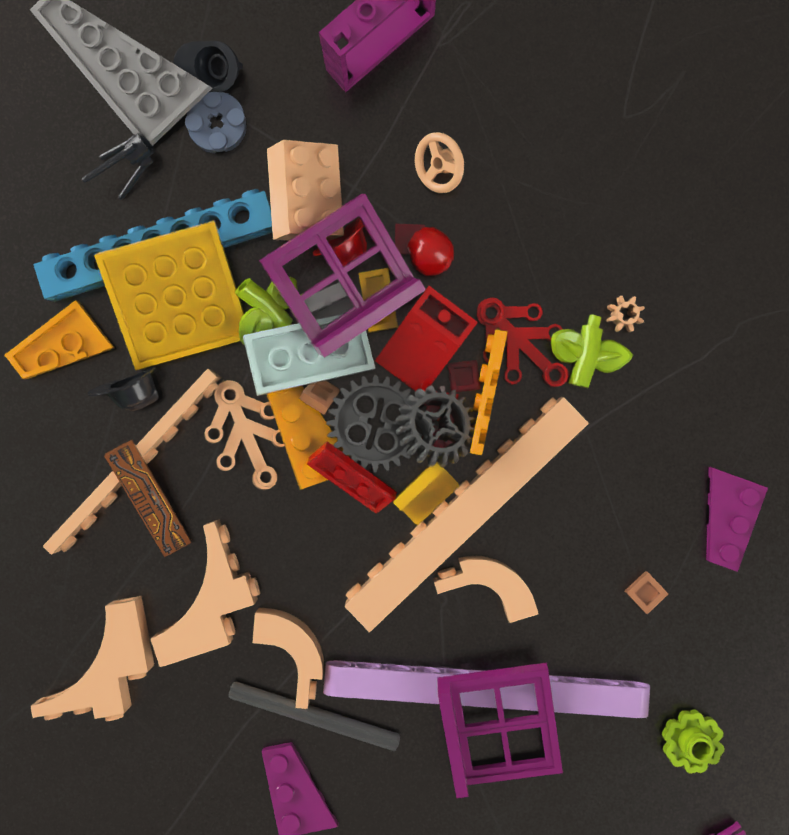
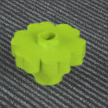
M698 710L681 711L678 715V720L669 719L662 731V737L666 741L663 746V752L675 767L683 766L690 774L705 772L708 768V763L717 764L724 752V746L719 742L723 737V731L712 717H703Z

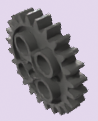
M377 375L373 376L372 383H368L365 376H362L361 386H358L353 380L350 381L351 391L349 392L341 388L340 392L344 397L343 400L334 397L333 402L338 408L328 410V413L335 417L334 420L326 422V425L335 429L327 435L329 438H337L338 441L333 446L336 448L342 447V452L345 455H349L355 462L359 461L363 468L371 464L372 472H377L379 464L382 465L385 471H388L390 461L397 467L400 466L399 456L405 459L410 458V456H407V448L411 447L408 444L400 446V441L405 436L396 434V430L402 425L389 420L385 413L388 406H396L399 409L402 404H406L405 399L411 390L407 389L401 393L399 391L400 381L393 387L389 386L390 377L388 376L383 383H379ZM360 398L369 399L372 403L371 412H360L356 406L357 400ZM382 398L384 403L378 419L382 427L376 429L372 447L368 450L366 449V444L372 425L367 424V420H372L375 417L378 400ZM353 426L362 428L365 434L363 441L353 442L348 435L349 429ZM382 434L389 435L393 440V446L388 451L382 450L378 446V438Z

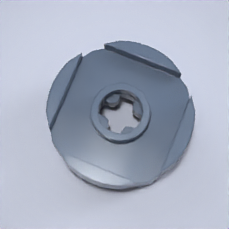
M208 92L187 112L185 118V125L192 140L198 147L210 153L233 150L241 143L246 134L247 125L244 110L233 96L225 92ZM213 116H222L223 127L219 128L216 126L211 129L210 119Z

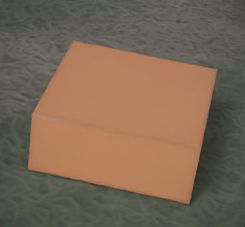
M326 380L307 385L299 399L325 415L333 403V398L338 396L340 389Z
M647 571L625 590L627 595L646 614L652 611L668 595L665 589Z

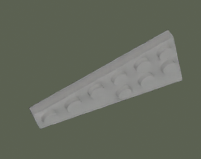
M39 0L30 9L129 130L135 135L138 133L143 134L152 146L213 89L70 0Z

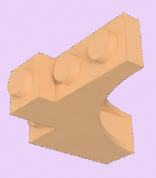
M219 519L203 526L207 543V566L204 581L196 600L179 621L167 629L157 632L151 638L159 667L229 645L233 640L232 635H235V627L231 617L227 618L226 614L252 606L258 600L257 596L260 595V589L256 578L251 579L249 572L237 575L236 571L240 570L239 562L235 553H230L227 542H230V535L226 525H221Z
M142 596L115 600L105 606L106 624L104 637L91 667L73 686L54 695L40 698L32 704L31 712L33 718L44 716V720H51L62 716L63 712L73 711L77 715L87 713L92 708L94 719L105 717V721H112L124 716L123 714L132 706L126 676H128V680L143 678L154 666Z

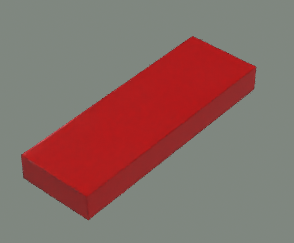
M328 441L308 459V466L376 514L396 499L397 492Z

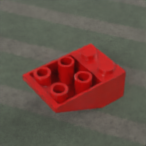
M428 286L378 355L375 362L415 392L417 389L426 391V388L431 386L478 322L432 287Z

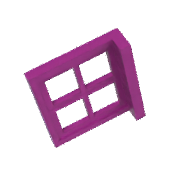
M360 194L259 260L315 350L324 358L426 290L421 280L414 278L366 194ZM359 216L375 246L345 266H342L326 237ZM316 244L333 274L300 295L282 266ZM377 252H380L396 279L363 300L347 272ZM337 279L354 307L321 329L304 301Z
M547 663L437 677L438 698L456 798L469 797L468 785L563 773ZM534 683L539 714L505 719L500 688ZM494 689L499 720L465 724L460 693ZM541 727L545 757L511 761L507 732ZM501 732L506 762L472 766L467 737Z

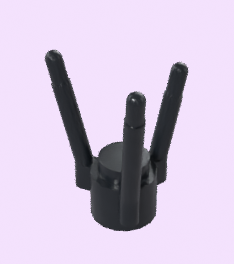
M134 134L125 142L102 153L99 156L101 160L110 156L113 157L85 175L82 181L84 183L88 182L123 158H126L133 165L139 163V167L119 194V199L123 200L144 170L154 162L150 156L155 153V150L143 134Z

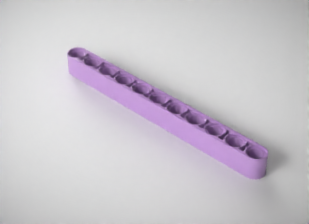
M327 661L325 663L323 693L332 697L439 704L437 677L481 672V670ZM549 675L554 712L631 718L648 717L649 684L637 681ZM534 683L500 688L503 709L538 711ZM494 689L460 693L462 706L497 708Z

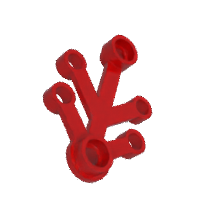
M487 298L478 305L476 315L478 321L485 326L486 343L488 334L494 335L495 329L499 328L500 330L508 331L507 369L503 374L505 382L514 385L522 379V372L519 369L520 349L543 372V379L547 385L559 387L565 384L568 380L567 368L561 363L552 364L528 340L547 339L551 342L550 329L556 328L559 331L563 330V328L558 324H552L548 327H514L507 320L508 318H525L530 322H535L543 314L541 306L536 303H531L528 306H505L497 298ZM534 307L538 310L536 318H531L528 315L529 308ZM494 308L497 313L496 317L488 318L486 316V309ZM484 349L482 353L483 360L486 363H489V359L486 357V352ZM510 370H515L518 373L516 381L508 379L507 375ZM552 370H557L560 374L557 381L551 380L549 376Z

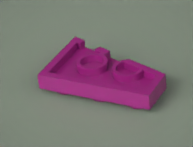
M709 467L710 494H708L709 524H707L706 560L738 572L768 488Z
M289 742L264 747L262 755L278 834L302 835L338 827L336 817L329 810L321 791H318L309 775V770L294 744Z

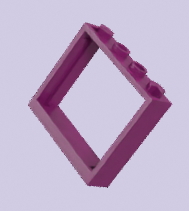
M355 0L319 32L326 71L346 93L435 16L436 0ZM419 7H422L426 12L422 17L415 11ZM343 37L348 44L340 50L337 41ZM348 72L352 75L350 79L348 78Z

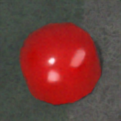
M435 227L422 228L414 233L408 243L407 249L411 255V264L424 276L441 274L451 266L454 260V246L445 233Z

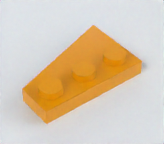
M75 300L6 353L5 357L22 379H29L115 349V347L81 303Z

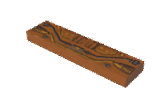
M130 440L105 453L104 457L164 557L190 544L191 539L134 441Z

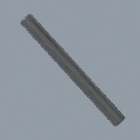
M233 682L229 691L230 699L391 751H396L400 742V735L398 733L311 705L308 706V709L295 708V700L243 683Z

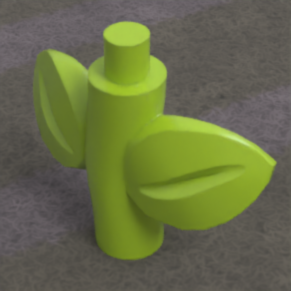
M289 277L293 285L297 289V281L294 278ZM250 278L244 280L238 286L235 294L253 307L241 317L239 322V338L243 345H245L243 336L246 334L292 325L293 319L285 311L289 307L273 282L270 283L266 291Z
M590 315L588 324L582 325L581 334L575 330L563 329L552 335L551 347L555 357L564 363L572 364L575 362L569 378V384L589 388L595 368L604 373L614 372L625 366L633 357L630 350L622 344L609 339L601 341L603 330L599 328L600 316Z

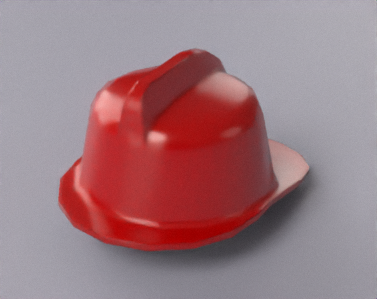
M357 218L343 229L344 236L328 241L342 266H345L366 252L367 243L362 229L364 225L360 218ZM318 248L313 252L314 256L321 255Z

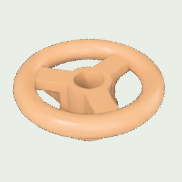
M434 132L426 135L419 142L415 152V167L420 180L428 189L436 193H447L455 189L461 182L464 173V158L460 147L453 138L444 133ZM438 142L444 143L448 148L443 149ZM429 145L432 158L431 167L426 172L424 153ZM439 173L454 174L452 179L446 184H438L433 181Z

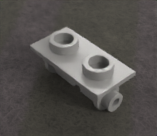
M340 283L321 290L304 301L316 320L341 315L354 307Z

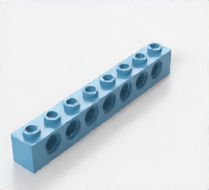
M258 189L250 190L243 193L240 199L233 201L229 198L221 199L213 203L214 207L205 210L193 208L186 211L185 216L177 219L165 217L157 220V225L152 227L137 226L127 231L128 234L120 237L116 235L102 237L99 239L100 243L88 246V244L74 246L70 249L71 252L67 254L52 253L42 257L41 262L33 264L43 297L46 300L56 302L105 286L100 270H96L94 267V255L96 253L193 227L215 219L221 222L218 232L223 248L273 233L269 198L265 191L259 192ZM248 211L250 216L247 222L243 224L235 222L238 212ZM75 264L77 272L74 277L68 279L66 270L70 265Z

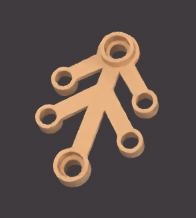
M231 380L224 381L219 384L214 392V399L218 409L211 425L205 430L204 437L209 443H218L223 437L222 426L230 411L234 426L223 453L216 460L217 467L222 471H228L234 467V456L242 439L255 469L252 475L253 484L261 490L270 489L276 484L277 473L272 467L266 465L254 435L269 440L274 446L281 448L285 446L284 443L280 444L276 441V435L280 431L279 429L274 430L247 419L241 408L260 413L264 420H272L275 418L274 414L273 416H267L264 413V407L270 406V402L263 403L244 395V390L239 383ZM226 390H232L235 393L233 400L225 398L224 392ZM210 429L218 430L219 438L216 440L211 439L208 436V431ZM223 456L231 459L229 467L221 465L220 459ZM262 472L270 474L271 479L268 483L261 481L260 475Z

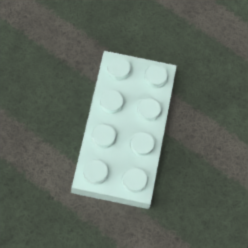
M341 315L317 319L316 321L322 329ZM299 323L243 336L257 396L375 369L366 330L325 358L317 353Z

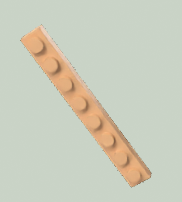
M207 369L136 445L146 464L158 454L156 448L163 440L167 443L177 434L179 430L176 426L183 419L188 421L198 411L199 407L197 404L203 397L208 399L214 394L219 386L217 382L221 377L213 370ZM113 471L43 545L51 555L61 550L63 552L69 550L77 541L74 536L81 529L87 530L97 520L98 517L95 513L102 506L107 508L118 497L115 492L121 487V483Z

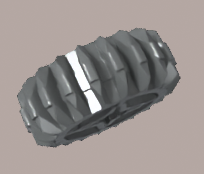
M433 385L426 388V391L417 389L415 396L409 395L405 399L406 404L400 406L399 411L402 415H398L396 423L402 426L396 430V434L405 436L400 441V446L408 444L411 448L407 451V456H411L416 452L418 454L417 463H422L427 458L429 467H433L436 462H438L440 467H445L448 461L455 464L459 461V456L465 457L468 454L467 448H471L473 440L471 437H473L475 430L471 426L476 423L477 418L469 417L468 414L473 411V407L465 408L463 404L466 401V397H461L457 400L455 398L456 390L446 394L445 386H440L436 392ZM428 405L440 407L436 413L429 412L428 410L423 412L419 408ZM450 414L454 418L456 425L451 422ZM440 417L438 421V424L440 425L438 429L440 430L433 435L435 431V428L433 426L435 424L432 423H434ZM416 426L422 430L423 439L418 434ZM438 439L445 442L449 440L454 443L453 446L447 448L433 446L434 442Z

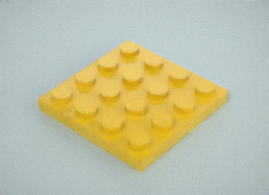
M215 220L94 255L135 370L240 341L239 322L244 315V310L240 298L235 294L237 288Z

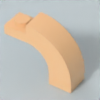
M484 556L458 558L461 570L456 571L455 567L439 571L438 577L433 578L437 594L470 584H480L493 589L501 598L509 623L538 615L533 595L525 582L513 569L496 559Z
M258 608L255 612L253 643L281 647L293 657L298 669L295 708L308 709L310 699L315 700L317 681H312V679L322 680L324 675V657L321 646L311 629L297 617L281 610Z

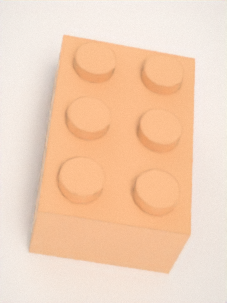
M282 140L267 149L273 240L290 241L342 207L338 145ZM343 227L327 236V241L344 236Z

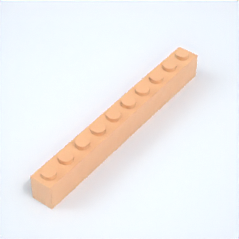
M552 397L540 408L543 414L535 421L532 418L526 421L519 428L522 434L514 441L510 438L497 449L500 455L492 462L489 459L483 462L475 471L478 475L470 483L465 480L454 490L457 496L449 503L445 500L440 503L432 512L435 516L427 524L424 521L419 523L411 531L410 534L413 537L405 545L402 541L389 552L391 558L384 565L380 562L368 572L367 575L370 578L362 586L357 583L346 593L345 596L348 598L345 602L346 609L369 633L589 424L564 397H560L557 400Z

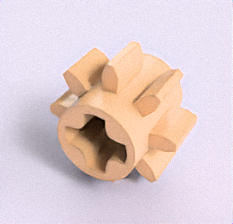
M623 296L617 297L618 306L612 304L607 306V309L612 311L611 317L606 319V321H613L616 324V332L620 331L624 326H626L628 332L634 331L632 323L641 324L644 322L639 316L640 311H643L645 307H638L635 304V296L625 302ZM627 308V314L631 318L623 320V314L620 311Z

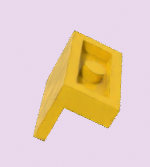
M436 462L433 467L428 466L396 497L393 503L418 525L454 492L459 483Z

